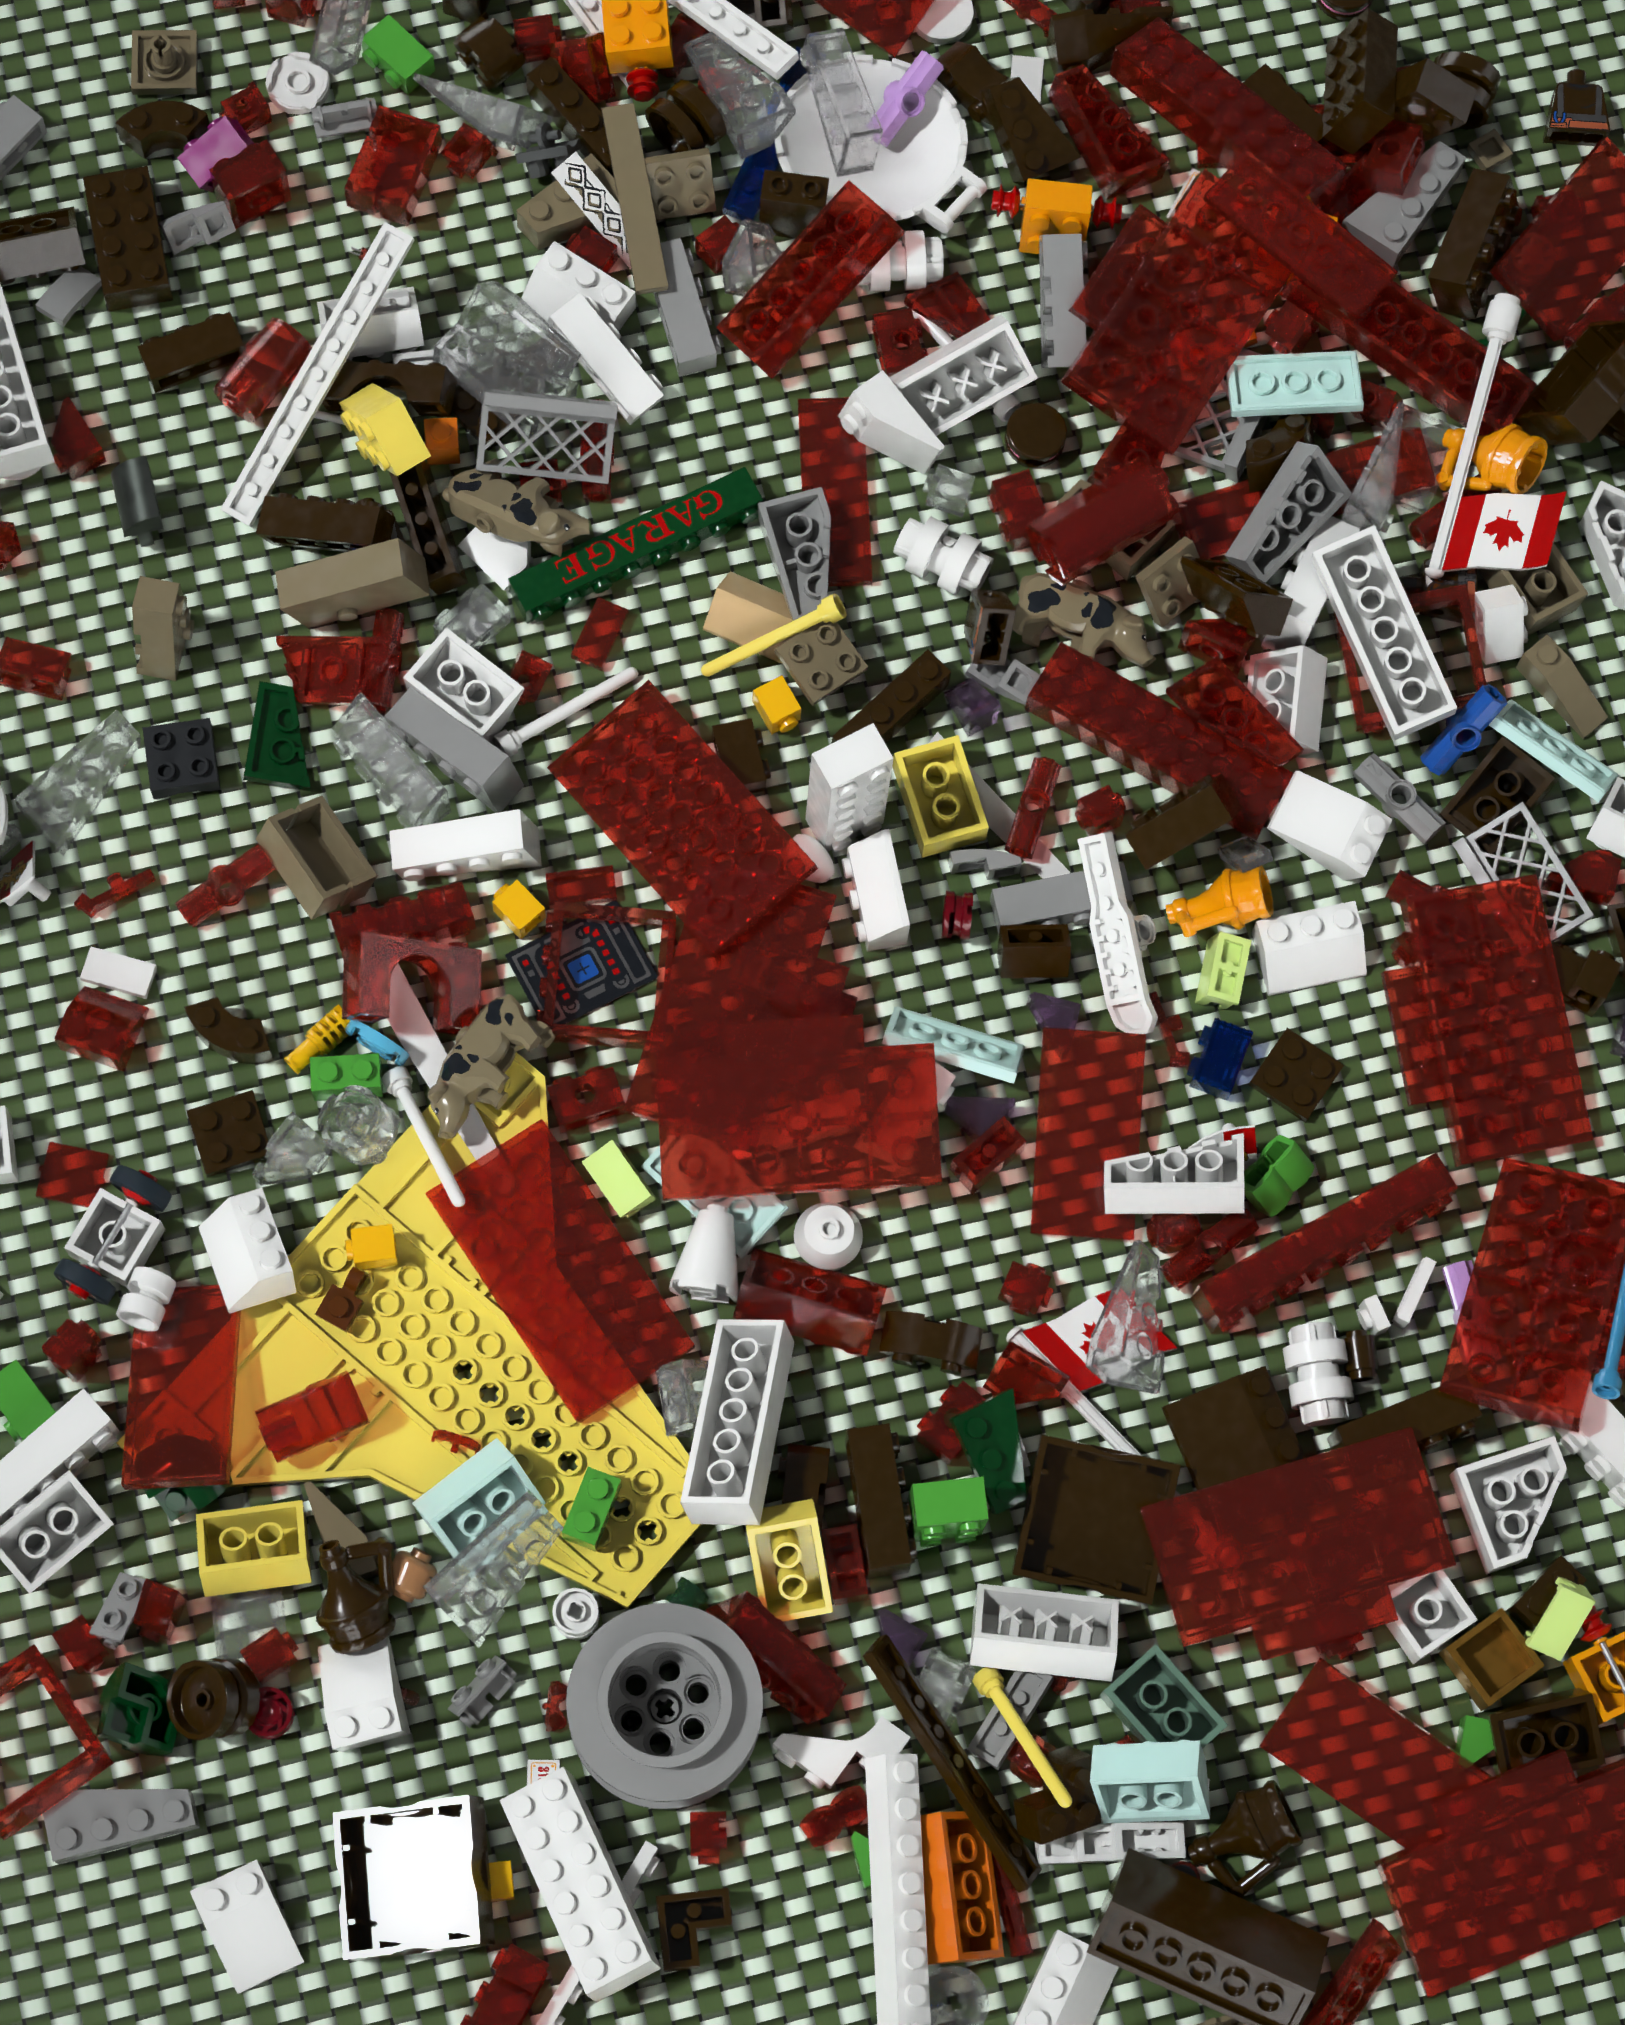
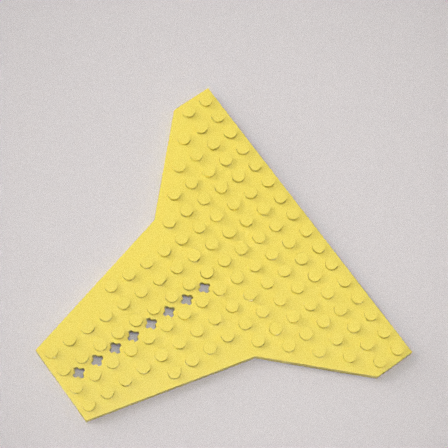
M516 1052L511 1066L505 1072L509 1079L504 1086V1091L509 1096L504 1105L499 1110H496L490 1104L474 1103L514 1178L515 1187L510 1193L500 1194L496 1192L458 1132L451 1139L438 1137L440 1122L433 1112L431 1105H429L422 1114L465 1197V1204L462 1207H455L452 1204L411 1124L365 1176L352 1186L288 1256L293 1270L296 1293L240 1310L168 1390L164 1391L119 1439L117 1445L136 1461L139 1453L167 1437L180 1433V1436L194 1437L203 1442L207 1440L216 1449L231 1471L229 1474L232 1484L229 1487L372 1478L416 1500L486 1445L498 1438L516 1458L546 1504L503 1536L497 1543L628 1609L702 1525L691 1524L680 1503L689 1454L557 1268L546 1079L541 1072ZM392 1224L395 1232L398 1265L361 1270L366 1273L367 1278L356 1297L363 1300L364 1304L347 1333L318 1318L315 1313L331 1285L334 1284L342 1289L347 1275L352 1267H355L354 1260L347 1261L345 1240L351 1239L350 1229ZM469 1363L472 1366L470 1370L472 1377L470 1379H457L458 1372L455 1367L458 1364L464 1367ZM495 1386L499 1389L496 1393L497 1401L493 1402L490 1400L487 1403L482 1401L484 1394L481 1392L482 1388L491 1389ZM512 1409L517 1412L519 1409H522L525 1412L522 1416L524 1423L521 1425L517 1423L513 1426L508 1423L510 1420L507 1414L508 1411ZM547 1431L551 1434L549 1437L551 1445L549 1447L542 1446L537 1448L534 1446L536 1443V1439L533 1437L535 1433L538 1432L543 1435ZM572 1454L577 1457L575 1461L577 1468L574 1471L571 1469L563 1471L561 1469V1456L565 1455L569 1458ZM588 1467L621 1479L622 1486L616 1501L623 1503L626 1500L630 1503L628 1506L630 1514L627 1517L624 1515L614 1516L615 1508L613 1507L596 1552L562 1538V1530ZM651 1523L655 1524L654 1533L657 1537L653 1540L647 1538L645 1541L640 1538L642 1534L639 1529L640 1525L649 1526Z

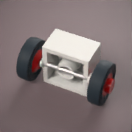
M118 1165L110 1178V1182L119 1191L124 1193L125 1197H127L124 1201L102 1188L98 1190L64 1247L71 1258L82 1264L62 1258L53 1273L58 1280L69 1287L68 1291L85 1301L89 1298L100 1304L107 1305L114 1296L116 1288L104 1279L101 1274L127 1288L134 1268L144 1267L163 1235L165 1228L161 1220L140 1210L138 1207L141 1205L163 1212L172 1197L163 1186L157 1183L158 1179L143 1170L138 1172L127 1166Z

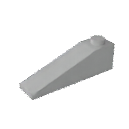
M822 487L758 503L760 527L793 621L816 610L817 605L821 604V600L828 596L831 514Z

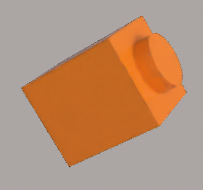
M457 417L424 419L425 445L431 457L427 458V464H460Z

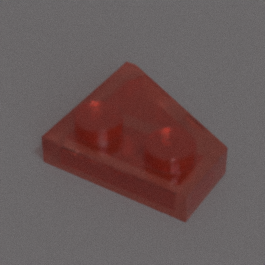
M958 271L927 285L926 288H921L906 295L904 304L908 308L956 338L965 335L990 320Z

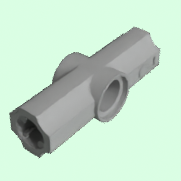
M1375 753L1368 756L1353 772V776L1381 802L1384 812L1390 817L1397 818L1423 844L1429 842L1446 824L1417 795L1414 785L1408 780L1400 779ZM1401 794L1405 797L1407 803H1396L1391 795Z

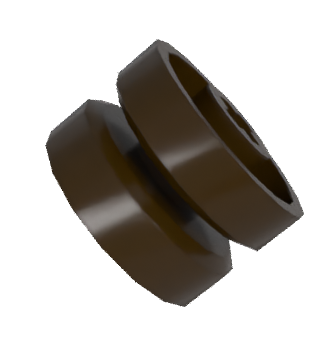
M1452 51L1435 57L1434 62L1477 90L1466 124L1457 128L1468 130L1485 125L1493 106L1492 100H1494L1501 82L1499 71L1485 59L1466 52Z
M681 79L666 92V99L660 97L645 110V117L650 129L670 153L705 148V145L711 147L726 135V125L716 106L697 86L687 80Z
M216 1658L213 1660L202 1659L182 1664L173 1674L168 1686L167 1708L169 1717L177 1731L188 1739L209 1740L238 1736L249 1729L259 1711L260 1692L257 1679L250 1667L238 1659Z

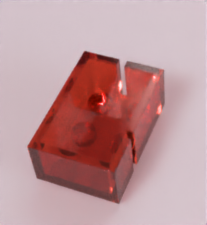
M379 105L369 128L370 137L366 136L345 185L346 203L348 207L375 215L376 210H379L381 218L408 226L441 148L440 125Z
M510 1944L508 1950L501 1948L491 1966L496 1971L490 1984L483 1981L473 2000L478 2003L473 2016L471 2017L466 2014L460 2025H522L552 1969L551 1965L513 1944Z

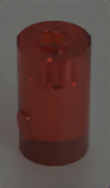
M274 317L245 345L246 349L213 387L215 395L229 410L251 423H254L285 386L288 387L294 380L312 349L308 341L295 328L285 321Z
M348 1371L329 1379L314 1382L297 1393L255 1411L260 1423L258 1427L268 1450L272 1451L277 1464L326 1442H334L346 1436L349 1432L370 1424Z

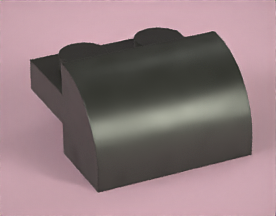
M145 455L127 460L116 466L111 472V480L124 537L138 536L141 547L154 544L152 531L164 529L150 466Z

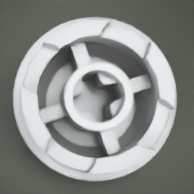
M833 1202L818 1203L809 1207L801 1214L794 1229V1243L800 1256L810 1265L825 1270L841 1268L850 1263L860 1251L863 1241L862 1227L856 1215L847 1207Z

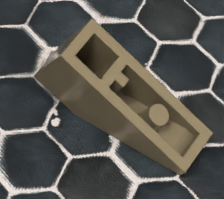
M1548 634L1523 653L1516 669L1582 739L1586 738L1608 719L1607 714L1570 657Z
M311 1481L303 1483L323 1543L338 1540L340 1546L346 1548L350 1545L369 1542L366 1535ZM377 1555L348 1561L352 1570L364 1579L379 1575Z

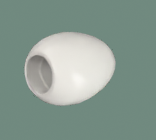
M796 834L782 851V859L785 865L794 874L808 881L824 883L835 872L833 860L827 850L818 840L809 835Z

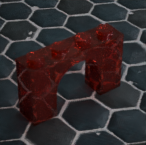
M359 928L358 933L344 938L342 1019L374 1023L389 1018L391 975L400 960L409 961L419 966L431 982L434 993L433 1029L435 1032L457 1035L464 1026L469 1027L480 1013L482 950L469 948V944L465 942H450L448 945L440 944L439 939L433 937H422L415 940L409 939V934L407 933L378 934L379 930L375 928Z

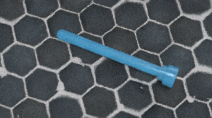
M1625 1264L1604 1367L1594 1376L1592 1392L1603 1399L1618 1398L1623 1383L1618 1372V1366L1625 1336Z

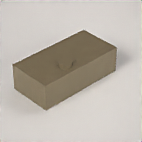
M1554 543L1546 567L1523 571L1477 568L1490 589L1513 584L1519 595L1525 597L1528 615L1524 616V625L1526 626L1528 636L1576 611L1588 595V592Z
M399 538L275 572L280 610L308 629L338 620L352 621L357 619L360 614L430 596L425 558Z

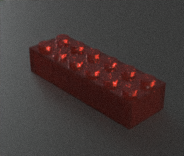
M848 180L716 328L764 373L773 379L901 238L905 231L886 211Z

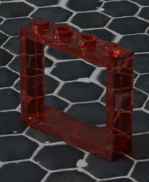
M1467 584L1407 595L1414 613L1459 605L1476 692L1482 685H1487ZM1334 612L1333 618L1355 731L1364 730V734L1381 732L1384 730L1383 726L1386 725L1380 712L1365 714L1354 655ZM1475 693L1453 697L1457 709L1463 708Z
M554 901V911L547 912L546 932L551 933L550 945L544 944L542 964L548 965L547 978L541 977L539 997L545 998L544 1010H538L537 1021H542L552 1030L555 1036L553 1042L666 1051L677 911ZM580 918L662 926L653 1031L554 1024L564 919Z
M35 1644L0 1667V1697L36 1673L85 1751L0 1810V1837L4 1841L114 1764L46 1657Z

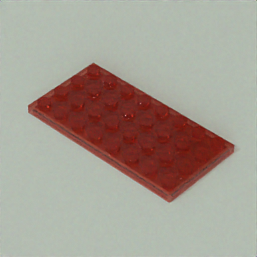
M649 680L547 767L714 958L818 869L810 857Z
M540 1119L454 1174L465 1197V1204L462 1207H455L452 1204L442 1183L425 1193L427 1199L577 1424H580L695 1348L694 1343L543 1119Z

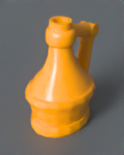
M1510 424L1489 435L1478 436L1471 460L1476 465L1481 478L1467 477L1464 489L1489 491L1499 488L1508 489L1512 494L1526 493L1534 485L1544 467L1548 450L1546 440L1540 436L1529 435L1517 424ZM1449 428L1444 433L1442 445L1448 448V451L1446 452L1441 470L1436 475V481L1439 488L1443 491L1449 490L1465 434V430L1461 428L1455 430Z
M1256 865L1247 870L1226 868L1209 889L1200 895L1190 899L1185 897L1178 898L1171 904L1166 905L1169 923L1179 924L1184 937L1193 936L1197 931L1220 923L1240 930L1247 923L1258 918L1267 919L1273 916L1274 911L1269 879L1262 865Z

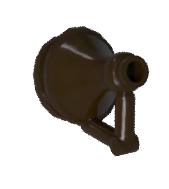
M379 1537L375 1541L350 1545L346 1548L340 1546L338 1540H331L319 1547V1561L323 1570L327 1571L328 1586L327 1593L317 1612L316 1622L330 1636L329 1645L335 1653L347 1654L364 1650L385 1639L395 1628L396 1619L389 1612L388 1598L394 1594L391 1558L393 1547L385 1537ZM377 1555L379 1584L362 1578L352 1570L348 1561Z
M1274 1780L1267 1781L1262 1788L1247 1791L1238 1790L1227 1817L1219 1828L1209 1836L1202 1835L1195 1838L1193 1844L1187 1846L1188 1853L1195 1866L1202 1863L1204 1865L1208 1864L1209 1870L1225 1889L1240 1898L1280 1865L1281 1858L1279 1855L1291 1845L1298 1847L1304 1841L1294 1814L1284 1794ZM1245 1854L1264 1860L1237 1881L1223 1863L1217 1859V1856Z

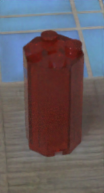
M1138 456L1028 523L1027 527L1029 529L1026 530L1025 534L1039 563L1044 560L1050 566L1045 570L1048 576L1059 585L1064 586L1172 520L1174 515L1180 512V507L1176 499L1170 495L1167 487L1170 481L1166 472L1161 467L1155 469L1145 457L1141 458Z

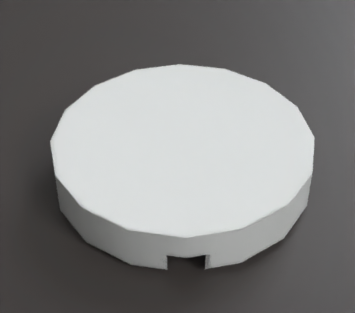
M913 0L910 8V18L917 34L928 42L940 45L963 38L970 30L974 16L972 0Z
M296 51L287 53L288 56L281 59L279 57L273 61L267 71L265 84L269 99L278 109L288 114L302 115L310 113L311 108L323 105L329 96L331 82L328 71L319 58L309 53Z

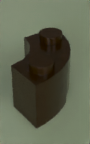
M957 41L937 59L944 66L937 80L967 109L974 121L978 123L984 121L992 125L980 90L1006 80L1008 76L1001 74L993 68L981 55L976 46Z
M156 101L130 110L120 117L115 124L120 141L146 159L155 151L166 148L184 151V147L188 142L195 138H200L208 131L209 119L206 112L193 105L178 101Z
M1312 414L1281 415L1278 417L1277 424L1269 433L1256 439L1246 440L1249 492L1266 490L1297 441L1314 445Z
M218 997L184 1007L195 1033L210 1050L238 1063L260 1064L274 1061L261 1019L245 1020L234 1017L223 1008Z
M886 1311L879 1352L892 1356V1362L901 1365H912L913 1361L940 1366V1371L954 1375H960L961 1370H976L983 1329L948 1318L945 1324L924 1320L925 1314Z
M788 1444L787 1458L780 1457L777 1477L784 1479L782 1504L813 1499L821 1537L830 1448Z

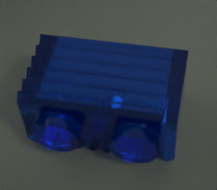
M1219 1018L1214 1019L1211 1027L1204 1025L1198 1041L1199 1045L1204 1046L1200 1058L1192 1057L1186 1075L1192 1077L1189 1087L1228 1101L1253 1032L1238 1025L1227 1023Z

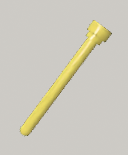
M833 593L823 598L821 604L817 605L816 610L704 664L701 667V673L706 677H710L822 621L825 623H836L847 616L844 604L840 597Z
M982 1668L972 1679L976 1689L981 1695H985L993 1700L1058 1804L1063 1808L1070 1807L1072 1804L1071 1795L1004 1693L1003 1676L997 1668Z

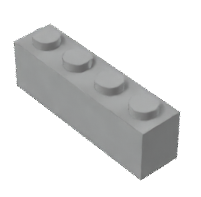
M15 95L7 102L0 103V181L47 133L43 117Z
M681 238L662 242L660 244L668 281V290L653 292L678 376L717 367V355L721 354L720 343L717 335L711 336L708 327L712 325L711 314L708 306L702 307L699 298L703 296V290L699 277L693 278L690 269L694 267L690 248L684 249Z
M1123 862L1119 863L1127 905L1131 909L1133 897ZM1084 871L992 889L990 902L998 935L1000 925H1049L1074 922V925H1084L1090 922L1091 902Z

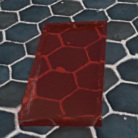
M1608 137L1601 139L1490 271L1509 294L1520 299L1521 307L1553 341H1557L1564 336L1625 262V155Z
M1042 1028L1030 1234L1134 1240L1135 1214H1105L1104 1161L1139 1154L1146 1034Z
M219 1285L175 1287L169 1304H163L166 1312L157 1331H145L135 1327L133 1329L121 1485L125 1490L229 1484L241 1310L231 1314L228 1313Z
M1321 1657L1316 1661L1259 1745L1262 1749L1437 1871H1439L1499 1784V1781L1470 1762Z

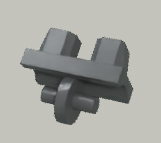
M548 122L539 123L536 127V133L529 135L530 143H537L538 146L529 147L526 152L516 153L517 164L526 163L531 179L551 174L548 158H554L557 168L575 151L582 149L581 140L575 139L555 143V140L562 138L561 131L553 130Z

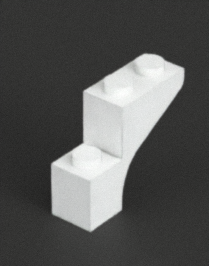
M881 1716L870 1731L853 1740L844 1741L781 1734L773 1743V1748L777 1750L775 1757L790 1768L795 1764L807 1772L804 1778L821 1790L824 1785L829 1789L833 1787L855 1755L861 1758L858 1764L865 1769V1758L882 1754H900L911 1737Z

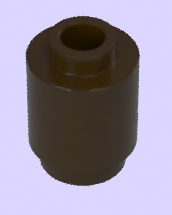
M1366 1330L1347 1332L1346 1338H1344L1348 1362L1344 1364L1345 1374L1349 1375L1353 1383L1377 1379L1376 1371L1379 1370V1362L1374 1335H1367Z

